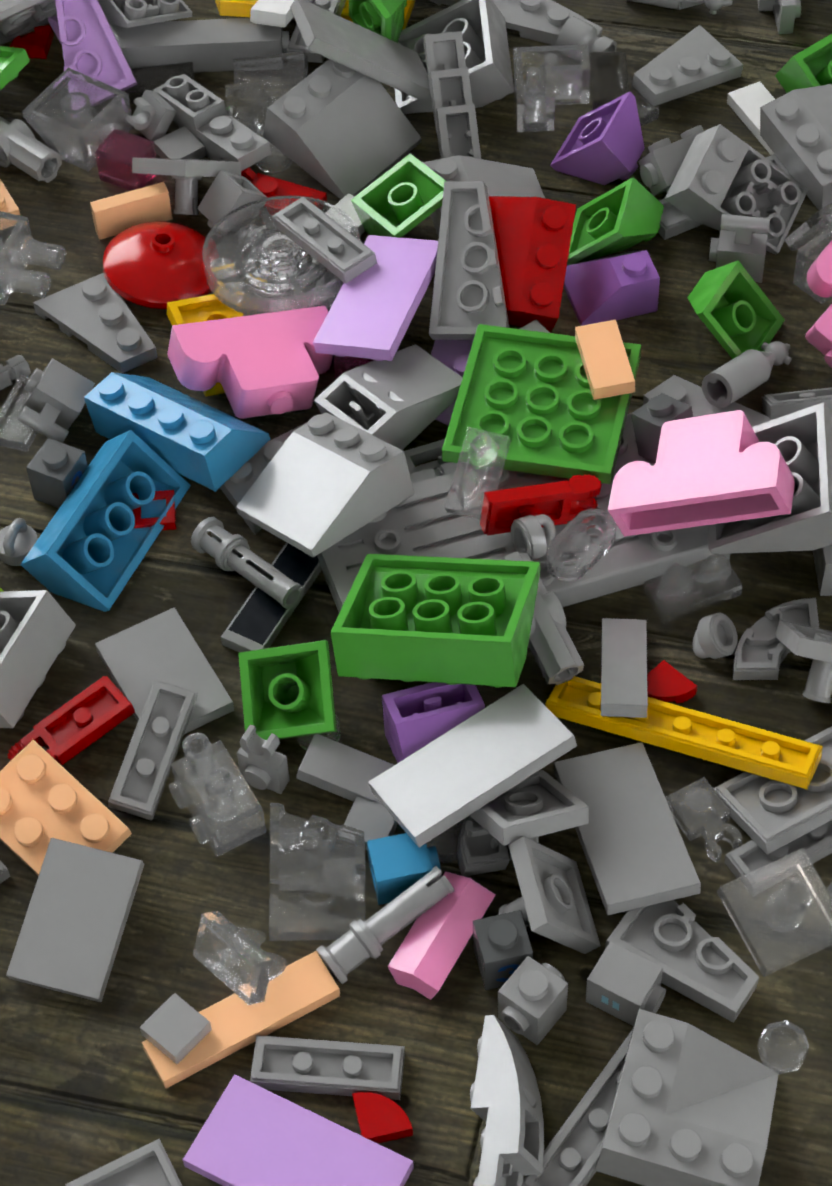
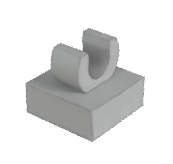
M145 89L142 97L135 98L134 100L137 107L133 115H127L125 119L136 130H139L147 139L153 142L165 136L177 111L156 91Z

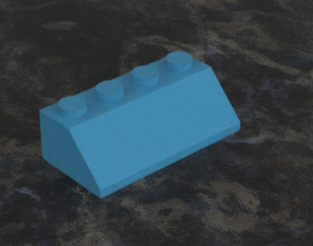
M111 372L84 396L96 433L112 439L132 430L177 473L215 492L270 440L269 433L150 377Z
M132 430L120 434L103 444L20 565L50 592L103 612L109 611L163 529L164 525L159 523L166 516L174 501L175 509L177 508L191 485ZM174 490L175 493L166 506V499L153 500L155 491ZM132 493H137L139 499L135 498ZM141 507V518L159 517V519L151 527L134 528L135 517L132 510Z

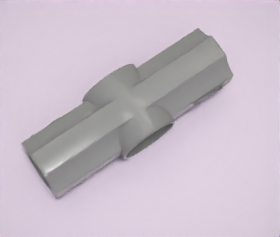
M0 116V166L5 168L13 164L38 181L43 180L48 183L57 176L59 167L62 165L60 154L35 139L31 129L22 120L14 119L8 122Z
M518 551L508 554L501 559L532 561L528 553H519ZM539 577L528 646L547 684L559 685L570 681L574 676L582 672L584 663L566 630V617L558 597L554 592H547Z

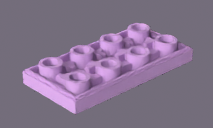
M368 235L364 245L375 252L377 264L348 283H343L313 341L315 352L338 357L349 356L376 361H392L435 274L438 241Z
M235 1074L183 1158L186 1168L222 1186H404L414 1169L412 1160Z

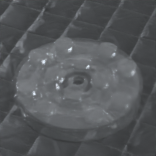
M276 196L253 201L231 211L213 226L203 245V264L208 286L215 297L223 304L247 315L326 306L328 309L344 282L274 226L272 218L274 214L304 196ZM305 197L361 241L356 224L343 210L328 202Z

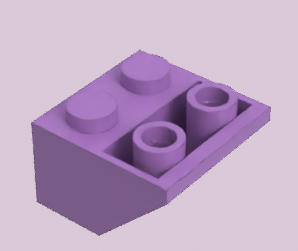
M432 682L382 695L385 736L397 763L483 710L485 708L484 701L477 687L470 684L449 685Z

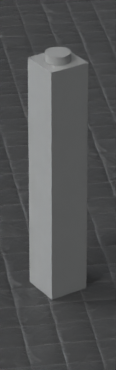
M250 18L167 21L130 28L110 24L134 76L284 68V53H287L286 50L290 42L289 31H282V27L255 24L250 22Z

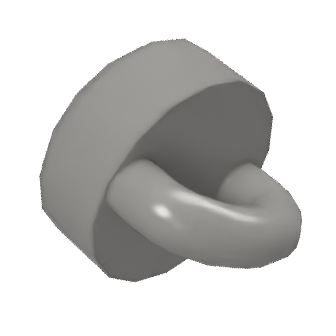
M544 514L537 516L528 515L513 521L511 537L516 551L528 553L530 559L534 560L545 556L546 552L552 548L555 541L556 528L549 516Z
M23 518L15 519L11 525L0 530V559L11 566H21L20 564L38 540L36 531L31 526H28Z
M721 612L703 617L699 621L693 637V652L701 659L709 657L719 659L732 655L738 643L736 628L730 618Z

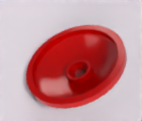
M153 221L132 226L116 235L107 245L103 255V272L111 288L128 301L150 308L167 309V302L208 295L215 288L220 277L221 261L215 246L199 232L173 222Z

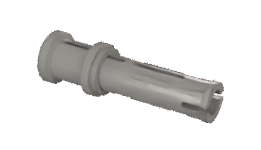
M208 517L195 528L191 537L192 548L199 553H208L215 558L218 567L224 571L235 570L254 586L279 602L285 609L293 608L301 600L304 589L299 583L294 582L273 565L252 552L247 540L239 534L232 535L226 531L220 520L215 517Z
M437 866L433 867L428 874L365 922L361 919L352 921L349 924V931L328 947L321 945L316 949L342 985L348 981L347 975L370 957L377 959L381 956L380 952L383 951L381 945L449 893L451 894L455 891L446 876L441 875L442 871Z

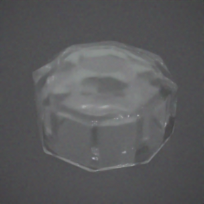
M784 1020L770 1023L766 1026L759 1038L757 1049L763 1065L779 1074L799 1070L807 1057L809 1044L804 1029Z

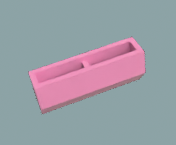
M446 871L444 875L455 891L451 894L449 893L416 919L388 965L397 984L414 989L430 1000L442 987L473 934V921L482 919L496 895L471 878Z

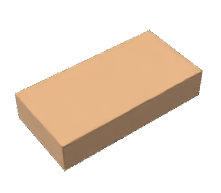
M164 182L90 202L94 226L99 240L116 236L122 231L141 223L173 219L169 192Z
M616 319L575 327V339L593 399L597 400L634 393L635 379Z

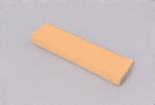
M314 951L200 1011L199 1013L210 1021L212 1030L178 1064L174 1063L148 1040L142 1042L143 1049L162 1084L167 1089L254 1043L256 1035L267 1036L340 997V988L317 951Z

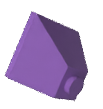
M631 91L579 117L550 166L555 171L602 185L617 179L623 181L629 178L637 170V161L645 149L636 99Z
M647 250L629 251L567 265L564 289L581 326L615 319L621 320L658 310L660 277Z

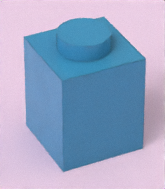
M407 833L367 841L369 867L378 905L390 903L428 874L433 867L437 866L441 870L436 846L427 847V844H424L419 848Z

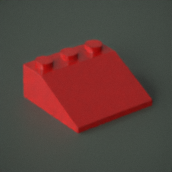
M489 196L509 325L523 327L537 320L551 333L559 318L576 204L541 197Z

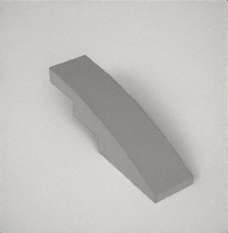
M462 31L424 35L423 41L441 159L457 155L481 159L475 103H472L469 70L465 62Z

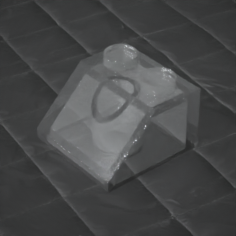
M69 67L22 111L26 121L52 150L60 154L62 160L88 172L133 128L125 119L127 115H131L128 93Z

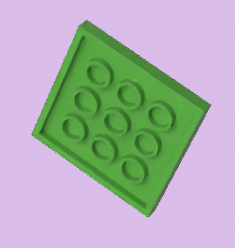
M478 324L442 447V460L445 462L568 479L573 475L583 476L584 474H590L599 478L601 483L611 484L632 393L594 400L575 336ZM623 342L634 379L636 380L641 358V344Z

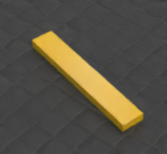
M576 676L570 681L555 685L545 703L546 707L558 718L803 789H808L822 758L823 746L648 697L647 718L601 716V683Z

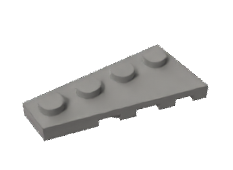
M444 181L429 335L433 340H474L478 324L510 328L488 189L484 181Z

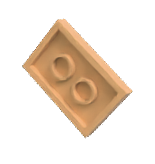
M34 740L0 771V840L38 876L51 838L113 853L132 834L130 829Z

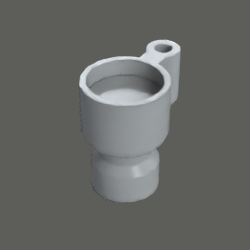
M573 16L563 25L558 35L556 46L558 50L575 59L580 60L590 57V61L593 64L605 68L615 55L617 42L606 36L601 37L603 31L601 26L585 18L579 19Z

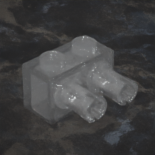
M1 211L0 304L5 305L13 292L45 298L46 292L49 291L51 286L50 274L27 270L25 267L29 264H35L59 271L62 268L61 264L63 265L65 261V247L63 245L34 240L28 217Z
M193 733L187 736L182 742L185 757L171 763L175 782L169 784V788L177 806L180 809L187 807L193 818H190L189 822L199 843L202 845L208 842L214 854L218 857L265 834L266 826L263 808L222 741L219 740L211 744L208 737L203 733Z

